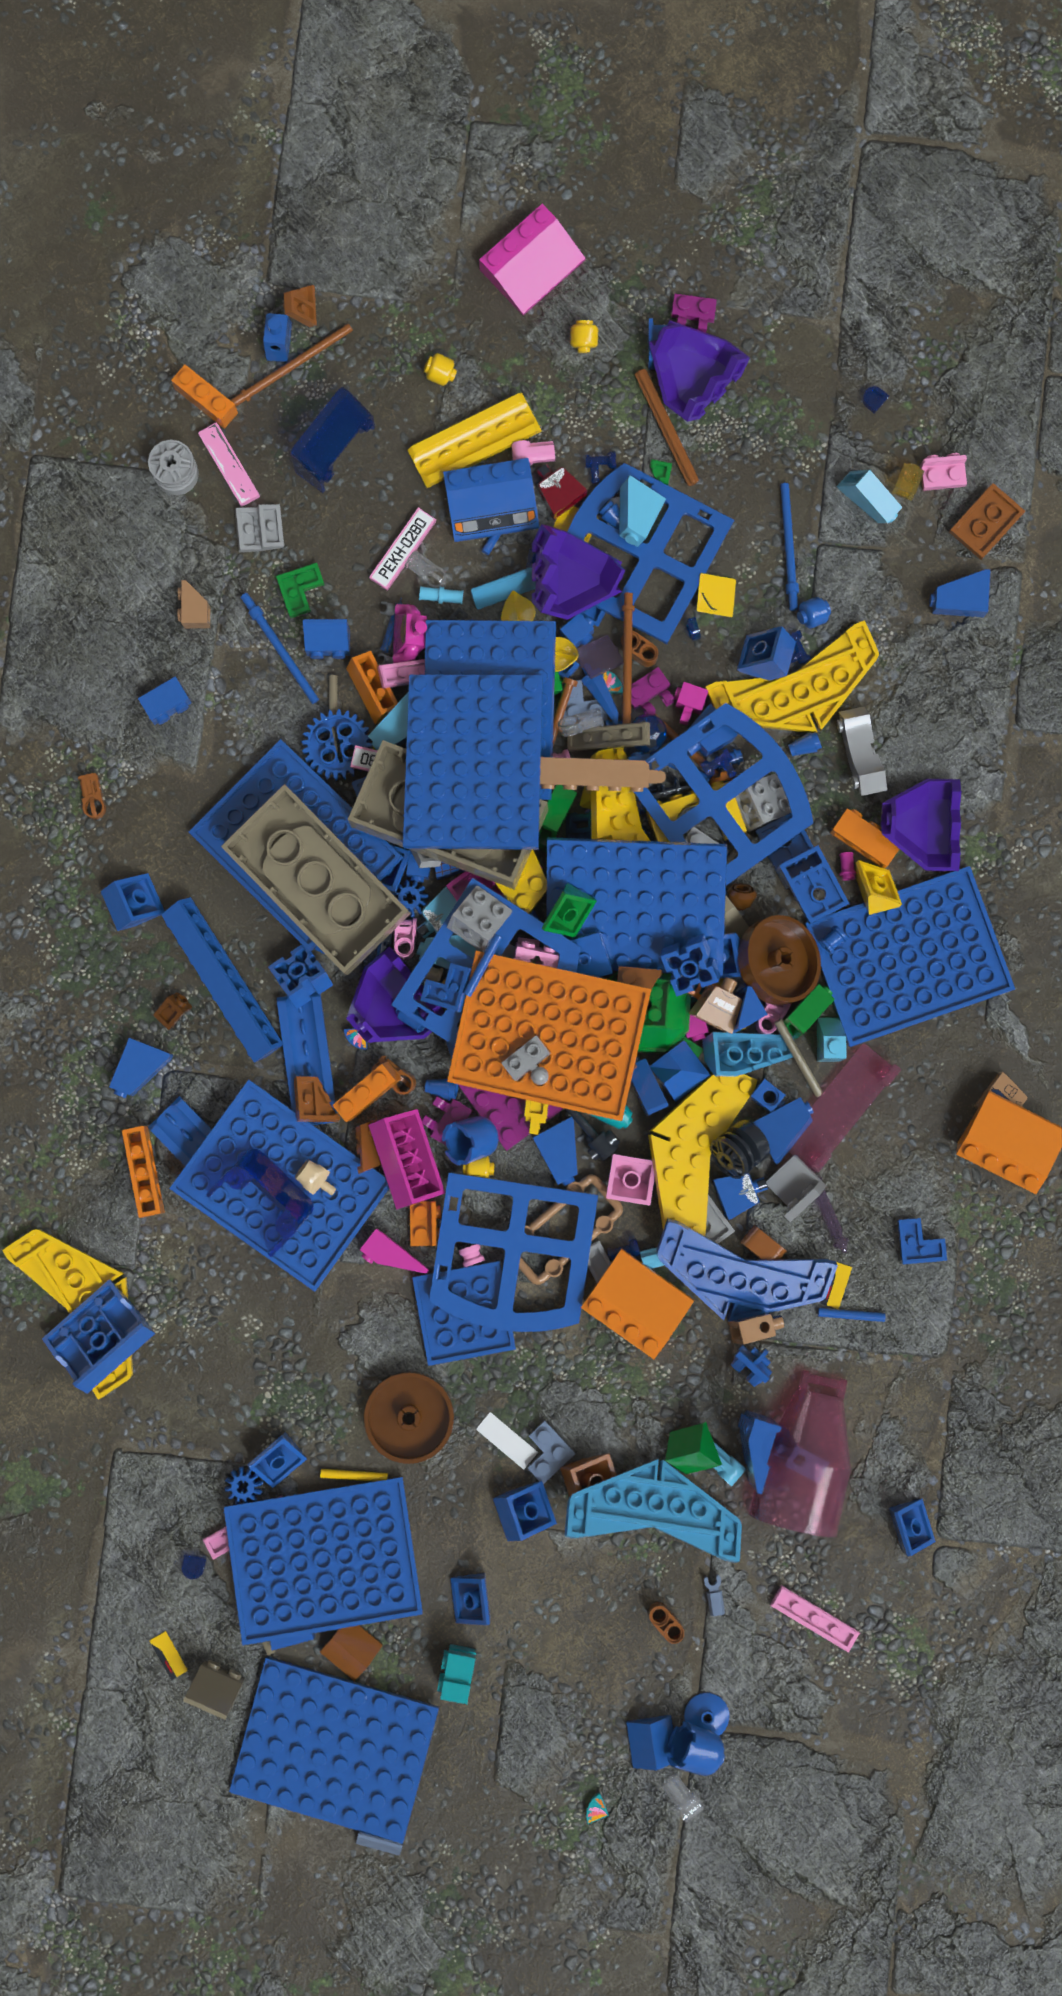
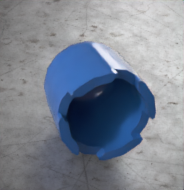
M474 1116L446 1125L443 1130L442 1141H446L448 1150L445 1153L450 1161L456 1165H467L494 1153L498 1146L499 1136L497 1128L491 1120L483 1116Z
M683 1721L681 1727L676 1726L668 1742V1747L671 1748V1757H667L670 1766L701 1776L714 1774L725 1759L724 1744L721 1738L711 1731Z

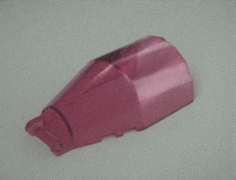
M802 1371L799 1387L778 1423L782 1428L780 1432L776 1433L767 1462L770 1468L762 1494L757 1493L755 1490L753 1492L749 1510L750 1516L765 1523L801 1533L823 1537H837L851 1472L844 1407L847 1380L841 1378L835 1380L810 1374V1371ZM808 1383L837 1389L836 1395L807 1389Z

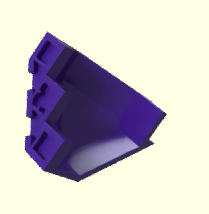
M671 320L658 333V340L649 341L664 404L687 422L700 419L706 413L704 410L710 402L715 404L726 393L725 387L732 380L736 382L742 376L750 359L749 356L725 339Z
M541 524L532 543V552L536 553V563L532 564V581L535 582L532 603L541 613L568 620L622 592L618 584L623 578L625 569L621 566L622 562L567 531Z
M926 779L882 803V835L925 870L959 871L961 855L959 842L961 829L960 802L962 792L960 779Z
M388 947L364 967L346 1018L366 1043L424 1039L432 1033L427 1028L417 1033L413 1028L397 1018V1008L392 1006V1003L412 972L391 947ZM421 984L414 994V999L437 1015L442 1016L445 1011L441 1006L420 1001L424 986ZM418 1007L417 1010L422 1018L426 1020L429 1013Z

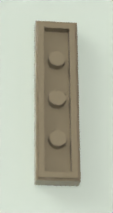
M648 722L567 729V749L570 752L650 745V723Z

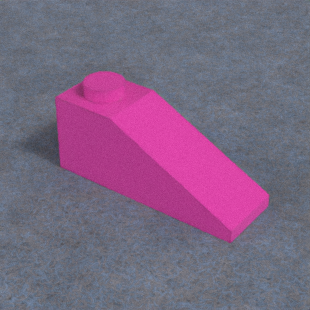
M378 1228L375 1229L360 1249L363 1252L361 1256L370 1264L376 1262L381 1265L421 1273L429 1271V1268Z

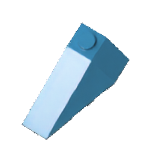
M712 1032L703 1039L704 1061L714 1076L736 1077L793 1058L781 1035Z

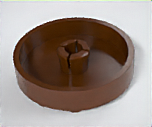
M785 915L770 916L752 924L741 938L738 949V964L741 977L747 986L753 988L760 1000L772 1005H786L804 999L814 990L820 976L821 958L814 937L802 923Z
M409 1371L397 1373L383 1380L371 1393L364 1412L365 1430L371 1444L384 1457L404 1464L423 1462L436 1455L449 1440L454 1425L453 1404L445 1388L431 1376ZM404 1413H415V1421L407 1423L403 1419Z

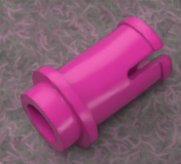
M853 852L839 854L841 862V873H839V876L844 881L855 879L856 871H854Z

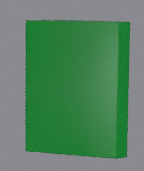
M567 883L548 914L542 930L576 937L597 900Z
M706 1422L670 1432L665 1461L684 1474L722 1465Z

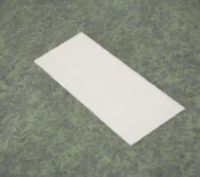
M491 1412L476 1429L522 1469H525L538 1453Z

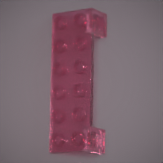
M862 1044L811 1107L814 1112L811 1114L813 1121L789 1152L793 1156L797 1155L814 1173H819L832 1157L831 1153L880 1092L890 1085L902 1069L896 1064L890 1065L866 1044Z

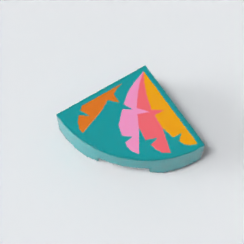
M603 670V678L610 694L623 695V687L619 678L614 673Z
M600 1792L594 1795L588 1804L586 1811L588 1824L609 1816Z

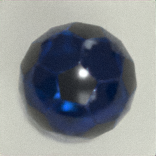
M642 714L636 717L632 723H650V745L634 747L645 753L660 749L665 744L667 738V728L663 720L654 714Z

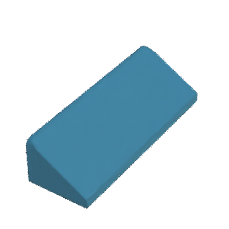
M532 568L524 569L473 588L471 596L476 609L506 600L512 591L522 594L535 589V582L532 581Z

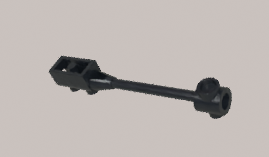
M565 1109L592 1139L587 1144L590 1147L587 1152L595 1161L598 1158L604 1161L617 1150V1145L620 1141L610 1129L606 1132L603 1130L598 1134L580 1112Z

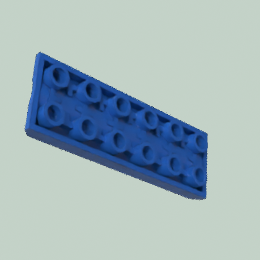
M317 992L309 996L311 1000L297 1010L288 996L277 998L291 1109L295 1113L294 1078L296 1076L318 1077L323 1085L324 1092L328 1094L331 1100V1106L336 1102L321 994L318 995ZM309 1122V1123H311V1124L314 1126V1125L334 1123V1122Z
M180 1096L148 1126L150 1131L184 1166L188 1164L212 1131V1128Z

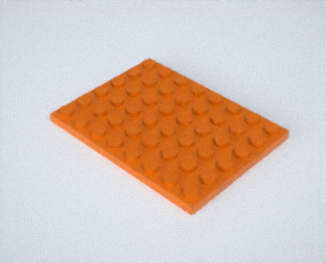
M475 952L470 979L485 952ZM493 955L472 996L466 995L447 1082L622 1121L651 989ZM537 1035L551 1052L549 1056L537 1064L538 1067H543L548 1071V1081L543 1085L535 1084L531 1079V1071L527 1072L519 1080L514 1081L501 1063Z

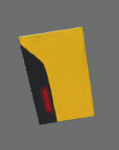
M837 1262L838 1266L828 1294L821 1301V1304L839 1309L852 1267Z
M166 1631L150 1640L171 1680L188 1671Z

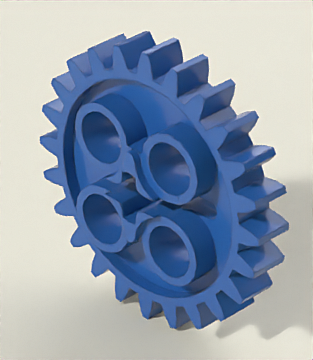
M338 709L337 714L333 715L332 711L329 710V716L326 717L323 713H320V721L313 718L315 725H307L310 732H304L303 735L308 740L302 741V745L307 748L302 751L303 754L308 755L305 758L306 762H312L311 769L313 770L318 767V775L325 772V777L328 779L333 774L335 780L338 779L339 775H342L343 779L346 780V773H350L354 777L355 769L350 767L353 757H347L345 751L355 749V745L373 749V745L367 743L371 741L368 735H366L369 732V727L362 728L364 720L357 722L358 717L356 714L350 718L349 711L341 715V711ZM332 727H336L343 758L342 763L338 760ZM344 728L352 731L348 736H342L340 732ZM322 733L330 734V738L326 741L320 740L319 736ZM328 753L335 755V758L330 762L323 759Z

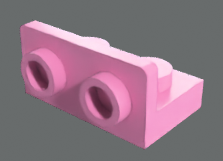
M952 453L947 455V457L930 455L923 459L920 465L923 491L966 487V455H960L959 453Z

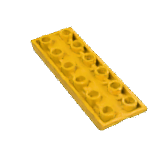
M518 393L411 446L408 449V453L426 488H429L444 480L443 472L469 468L511 447L512 443L524 441L542 432L525 397L522 393Z

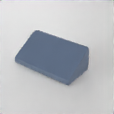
M360 1831L356 1841L358 1845L395 1855H400L403 1846L401 1843Z

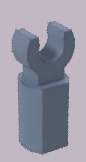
M716 1574V1582L714 1584H710L708 1577L704 1576V1584L709 1589L707 1599L710 1616L725 1614L722 1590H719L721 1585L719 1574Z

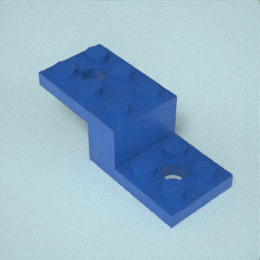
M792 813L756 830L755 833L759 841L792 818ZM805 830L792 838L789 846H781L768 856L784 888L791 889L809 925L850 904L819 845L813 847ZM815 889H822L824 891L825 898L819 901L814 898L813 892Z

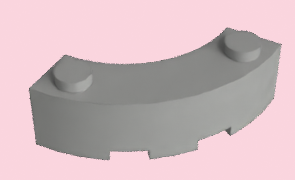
M865 707L840 711V720H837V728L843 736L848 762L853 775L852 784L854 789L858 788L861 796L887 791L885 769L878 754L875 753L874 747L871 746V743H874L869 712Z

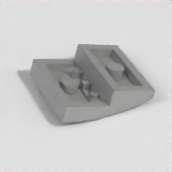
M280 504L258 505L257 508H235L239 552H256L284 547Z

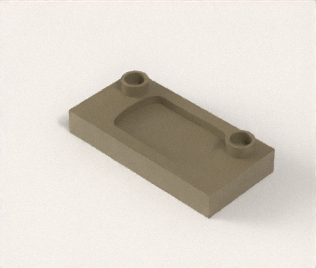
M382 740L348 818L352 828L403 847L405 748ZM541 799L539 831L548 812L547 802ZM532 849L409 850L515 890Z
M285 784L221 846L346 975H349L411 914Z

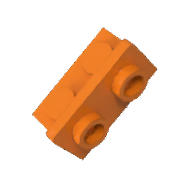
M424 1201L410 1205L411 1246H437L440 1228H437V1219H441V1206H437V1201Z

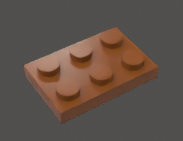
M993 483L953 526L949 533L982 560L1025 513V510Z

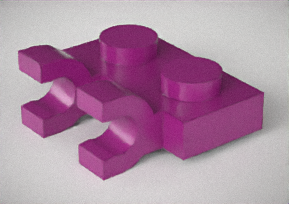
M674 294L671 318H678L677 323L685 326L686 319L699 321L698 330L706 333L708 322L714 323L717 299Z
M659 667L632 684L631 706L634 710L641 707L644 714L656 715V709L649 700L657 695L666 708L674 703V697L667 690L671 684ZM646 715V717L650 719L654 715Z
M436 1097L433 1105L443 1110L445 1114L439 1123L425 1115L422 1124L434 1131L431 1135L432 1138L446 1146V1141H442L443 1130L446 1125L467 1119L472 1110L455 1099L449 1104Z

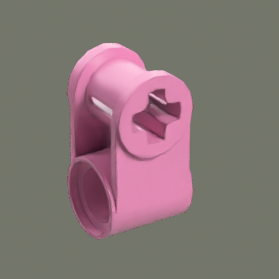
M417 918L404 920L394 930L395 953L402 960H409L415 953ZM402 944H408L411 949L408 953L402 954L399 952V947Z
M765 1003L764 1009L768 1015L757 1020V1032L759 1034H772L777 1029L774 1022L784 1018L791 1003L786 1005ZM762 1020H769L772 1023V1029L765 1030L762 1027Z

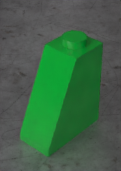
M556 785L552 793V799L547 802L548 812L539 831V850L547 853L548 837H558L574 803L577 792L563 789L562 785Z
M818 984L783 1020L795 1040L803 1035L835 1000L832 997L833 993L826 986Z

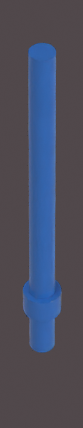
M782 483L780 487L788 584H786V594L789 595L790 611L798 610L797 594L799 593V584L796 583L789 483Z
M248 593L243 594L240 598L248 608L249 615L253 620L257 621L310 702L314 704L319 701V698L264 618L261 608L256 606Z

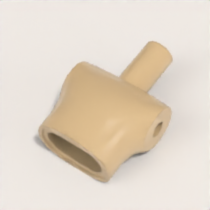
M309 1159L295 1175V1179L302 1184L303 1188L313 1195L320 1188L331 1196L336 1191V1188L326 1181L330 1171Z

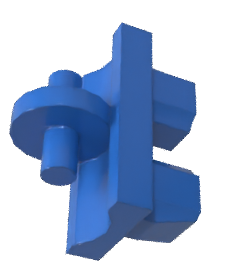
M743 1344L738 1348L731 1366L738 1372L747 1366L752 1372L746 1379L752 1386L755 1387L762 1381L766 1383L772 1373L767 1367L771 1362L765 1357L769 1352L766 1348L761 1352L755 1347L750 1351Z

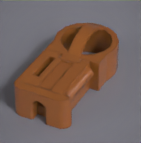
M96 773L79 776L78 780L81 781L82 795L85 797L82 798L84 813L91 819L102 818L106 812V805L103 799L99 776ZM94 800L102 804L99 814L96 812ZM89 803L92 815H90L87 811V806Z
M387 1055L381 1056L378 1060L379 1062L373 1066L372 1071L382 1063L389 1061L400 1076H407L411 1080L410 1083L401 1076L402 1079L400 1081L409 1087L408 1091L400 1090L397 1083L392 1088L399 1094L411 1093L416 1087L415 1077L405 1069H400L390 1059H386Z

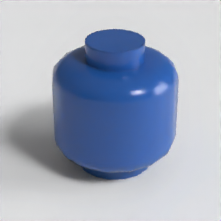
M814 597L799 605L797 618L805 627L809 629L815 628L828 621L831 609L826 600Z

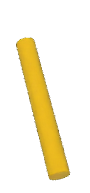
M321 1469L320 1478L382 1481L388 1479V1473Z

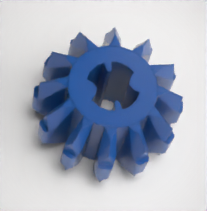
M406 880V887L403 888L399 884L398 889L400 892L396 891V893L392 894L398 897L397 899L411 912L410 915L414 918V910L422 914V909L419 906L427 907L428 904L422 900L429 897L428 894H421L425 890L424 886L417 889L418 882L414 881L412 887H410L409 881ZM408 894H411L414 898L416 897V900H412V904H408L406 900L404 901Z
M243 1466L239 1467V1473L236 1470L231 1471L233 1478H226V1482L231 1485L226 1486L225 1491L233 1492L228 1498L232 1499L236 1496L235 1504L237 1505L242 1499L244 1503H249V1498L255 1502L257 1500L255 1494H261L263 1491L256 1487L263 1485V1480L256 1481V1478L259 1476L256 1473L251 1475L252 1470L250 1468L245 1473ZM240 1481H242L243 1483H244L245 1481L248 1482V1484H249V1485L247 1486V1490H248V1491H246L245 1488H244V1490H241V1489H240V1486H241V1482H240Z

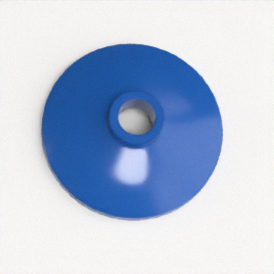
M700 1693L687 1703L684 1719L686 1722L719 1736L728 1726L729 1710L724 1700L718 1695ZM706 1714H710L712 1716L711 1720L708 1722L704 1721L703 1717Z

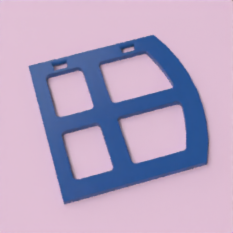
M624 463L600 482L585 499L567 532L584 540L586 534H592L638 558L639 562L618 598L611 597L594 606L623 622L624 612L622 611V606L624 605V593H633L634 606L654 569H659L684 583L665 621L661 622L636 608L633 612L632 626L667 644L699 587L700 574H706L734 520ZM629 476L638 481L643 479L652 484L650 489L666 498L664 503L668 505V509L650 542L647 544L642 542L638 547L627 543L624 538L619 536L618 529L602 522L596 517L603 507L620 491L621 485ZM699 510H702L712 516L707 520L699 516L698 513ZM684 515H688L713 529V533L694 567H689L664 553L666 545Z
M727 703L720 706L645 760L648 764L656 760L659 767L655 770L658 771L669 764H673L699 799L698 805L677 820L671 821L648 788H643V792H634L669 842L687 843L683 838L687 831L705 818H713L738 853V857L727 864L726 886L814 823L803 784L784 751L760 725ZM711 721L714 728L704 734L700 728ZM725 725L754 746L762 754V759L715 791L689 758L687 751ZM774 772L787 797L792 818L761 841L753 844L727 810L726 804L768 773Z
M474 878L471 879L392 1003V1006L454 1046L462 1012L447 1009L442 1016H439L414 999V994L439 957L444 958L450 963L472 969L474 959L450 944L449 940L454 932L448 929L447 926L453 913L476 886L481 887L512 910L511 915L496 932L503 939L494 955L502 956L519 929L524 930L559 953L560 958L557 969L576 972L581 950L580 946L563 935L543 931L542 926L544 923ZM418 1007L429 1013L426 1020L414 1013Z
M449 1173L429 1301L460 1319L504 1331L538 1332L578 1324L580 1321L598 1195ZM470 1189L512 1196L513 1204L509 1229L507 1231L461 1225L458 1220L463 1191ZM451 1196L458 1198L456 1211L449 1210ZM537 1199L578 1206L579 1212L574 1240L567 1241L527 1235L524 1230L529 1201ZM456 1242L492 1246L505 1250L498 1303L495 1309L478 1305L449 1291L448 1285ZM522 1252L559 1256L571 1260L565 1305L562 1308L523 1313L513 1311ZM440 1265L448 1267L446 1279H438Z

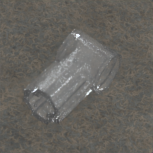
M677 1773L670 1775L661 1784L686 1823L705 1809L697 1795L688 1789Z

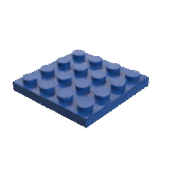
M500 1261L451 1270L448 1285L449 1291L478 1305L495 1309L498 1303L502 1276ZM447 1271L439 1272L438 1279H446ZM433 1273L412 1277L428 1366L516 1350L513 1331L488 1328L465 1321L431 1303L429 1298Z

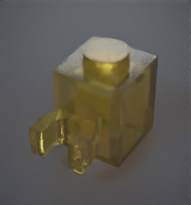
M904 463L892 493L912 501L924 470L920 469L916 464Z

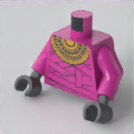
M382 601L381 604L386 605L387 608L386 611H380V613L392 616L394 613L396 615L393 657L383 653L379 654L378 658L384 661L378 665L414 661L417 655L425 648L427 616H422L414 605L396 604L395 606L394 603Z

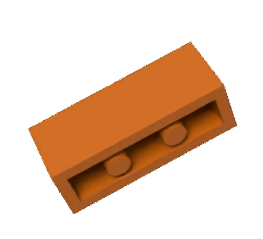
M184 365L171 380L177 392L217 422L222 428L225 429L238 414L236 406L232 401L187 365Z
M368 651L352 657L346 669L376 725L389 714L398 702L391 688L382 689L378 672L379 665L372 652Z
M847 808L830 834L877 866L884 869L887 868L899 848L882 835L879 825L872 821L868 823L862 819L863 815Z
M389 1061L382 1063L332 1106L345 1122H349L402 1078Z

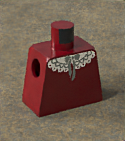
M545 464L537 471L543 480L538 484V492L553 520H556L587 497V489L563 467L553 473L549 466Z

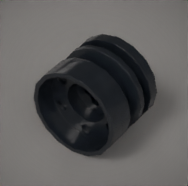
M740 1120L730 1127L727 1132H724L711 1142L710 1151L714 1162L721 1171L733 1179H740L769 1156L770 1146L760 1128L748 1120Z

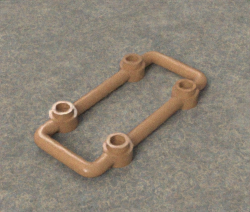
M590 1174L579 1182L570 1183L567 1190L584 1193V1189L592 1183L614 1208V1211L608 1216H600L596 1220L591 1240L593 1241L599 1234L608 1233L612 1230L613 1222L622 1215L623 1206L619 1200L607 1199V1186L599 1177ZM555 1202L530 1225H525V1233L527 1235H534L537 1229L566 1204ZM520 1257L519 1269L530 1282L540 1285L550 1277H558L563 1271V1266L570 1259L559 1257L557 1260H549L546 1263L545 1271L537 1276Z

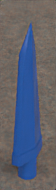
M585 664L582 670L586 676L582 679V683L614 724L618 725L619 713L601 670L593 671L590 664Z

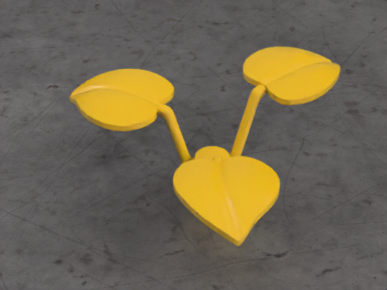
M512 591L504 604L501 621H533L536 614L535 606L527 598ZM556 637L555 672L569 667L579 657L575 645L563 637Z

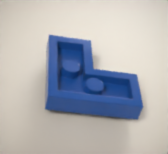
M450 963L445 984L426 979L420 1001L462 1012L466 998L463 992L469 983L472 969Z
M921 1218L897 1220L901 1263L903 1265L947 1261L945 1238L923 1240Z

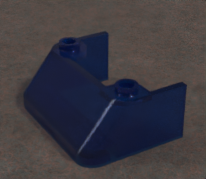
M341 387L296 442L290 453L296 474L322 493L325 492L324 482L328 483L334 475L332 471L333 463L358 432H368L370 429L374 430L375 428L373 415L346 388Z
M250 1149L206 1193V1196L209 1198L224 1182L233 1189H242L251 1181L283 1212L275 1223L276 1230L282 1237L268 1251V1255L272 1257L312 1214L314 1204L312 1199L261 1150Z

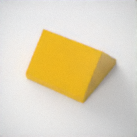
M860 860L856 862L857 883L869 915L894 909L902 905L890 870Z

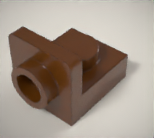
M176 992L167 997L153 1016L170 1030L186 1012L191 1010L192 1005L185 996Z

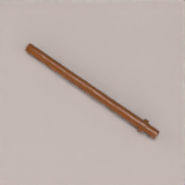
M346 324L250 388L242 389L241 393L231 399L236 407L244 401H250L252 396L352 332L351 326Z
M627 592L624 593V605L622 606V611L624 612L622 724L631 723L632 616L635 606H633V593Z

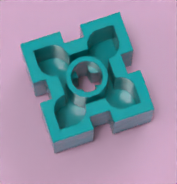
M450 1644L449 1651L444 1650L441 1669H445V1673H440L437 1692H441V1700L462 1704L468 1703L477 1649Z

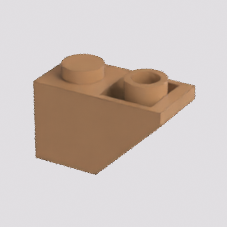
M181 580V587H178V600H181V609H178V621L182 623L184 628H210L209 603L186 580Z

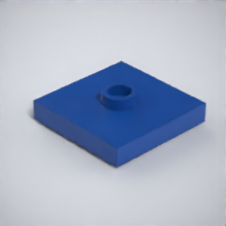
M600 930L569 939L581 947L576 973L594 977L613 973Z

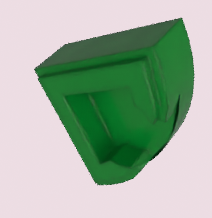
M651 459L652 475L656 480L668 485L672 463Z

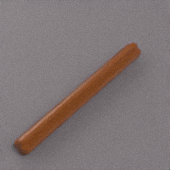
M646 369L639 370L635 377L687 485H695L699 482V478Z

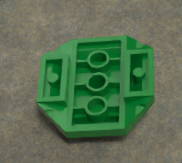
M618 971L607 980L617 982ZM662 973V976L658 978L652 988L649 998L652 1006L646 1012L638 1052L667 1053L689 1032V1012L691 1011L692 996L688 993L676 996L670 982L672 973Z

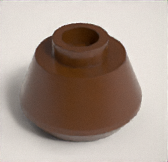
M743 883L733 884L727 889L729 900L739 911L749 908L757 896L752 886Z

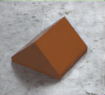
M358 1625L337 1629L320 1653L355 1681L366 1670L383 1644Z

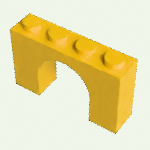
M715 782L711 784V788L717 791L729 782ZM690 791V795L683 797L682 794L671 797L669 802L663 804L662 801L657 802L669 819L675 821L683 810L698 805L699 799L693 791ZM733 798L726 804V808L743 832L746 833L747 830L736 798ZM646 810L655 841L669 842ZM721 831L724 841L728 840L724 833Z

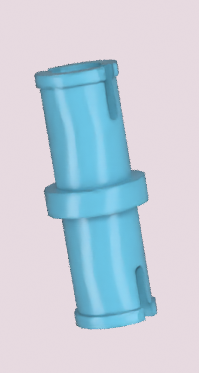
M420 586L419 600L438 601V604L447 602L462 605L463 590L444 589L442 586L440 588Z

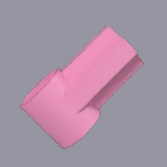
M524 440L511 444L513 460L529 458L530 466L533 463L555 461L553 441L530 443Z

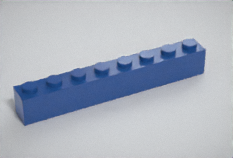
M192 898L179 900L161 915L167 927L174 934L178 944L187 955L189 962L196 969L201 981L208 988L213 1000L218 1004L225 1019L230 1023L235 1031V1035L240 1039L253 1062L255 1063L268 1057L284 1045Z

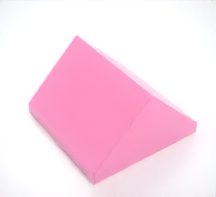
M613 1154L606 1198L650 1206L655 1178L652 1161Z

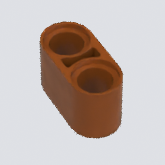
M632 631V639L636 642V645L632 647V659L644 667L653 666L658 658L657 647L637 632ZM624 634L622 635L621 643H620V648H621L622 652H623V637H624ZM650 651L654 657L652 659H645L642 653Z
M755 1225L752 1226L740 1241L742 1245L761 1260L781 1259L787 1252Z
M661 1602L651 1604L648 1609L651 1623L668 1642L672 1644L681 1642L685 1635L681 1622L665 1604ZM657 1609H662L665 1614L663 1618L655 1619L652 1616L653 1612ZM676 1626L680 1631L678 1635L670 1636L668 1634L669 1628Z

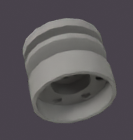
M171 439L162 441L154 446L149 454L148 465L159 488L167 494L176 496L186 494L192 490L198 481L199 471L189 448L182 442Z

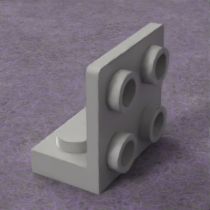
M776 774L761 778L735 797L748 832L755 831L764 824L791 813L787 797Z
M476 886L453 913L447 928L479 951L484 952L494 934L511 915L512 910L481 887Z
M797 1155L791 1157L766 1181L767 1186L787 1205L786 1207L789 1210L784 1217L789 1222L808 1207L826 1188L821 1179Z

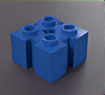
M704 934L687 939L686 946L681 947L680 943H676L662 948L660 957L666 972L672 971L670 982L676 996L693 991L694 985L698 983L703 988L719 982L720 972L715 959H708L711 949Z
M303 945L291 951L292 957L286 961L282 957L268 966L296 1010L311 1000L309 996L314 992H317L319 995L333 986L327 973L318 960H316L313 953L309 952Z

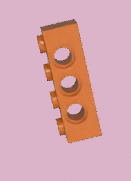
M148 1126L122 1130L138 1217L144 1218L165 1213Z

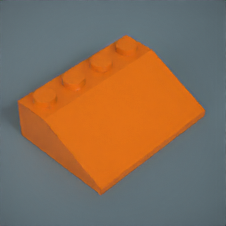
M988 1091L958 1141L956 1155L1037 1194L1062 1148V1127Z
M621 1248L588 1294L581 1308L649 1357L655 1359L695 1300Z

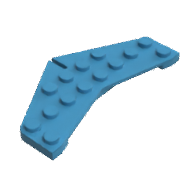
M657 1459L578 1491L568 1499L564 1537L576 1539L654 1527L722 1560L735 1563L740 1562L742 1524L739 1518L664 1460L660 1461L659 1480H657L659 1461Z

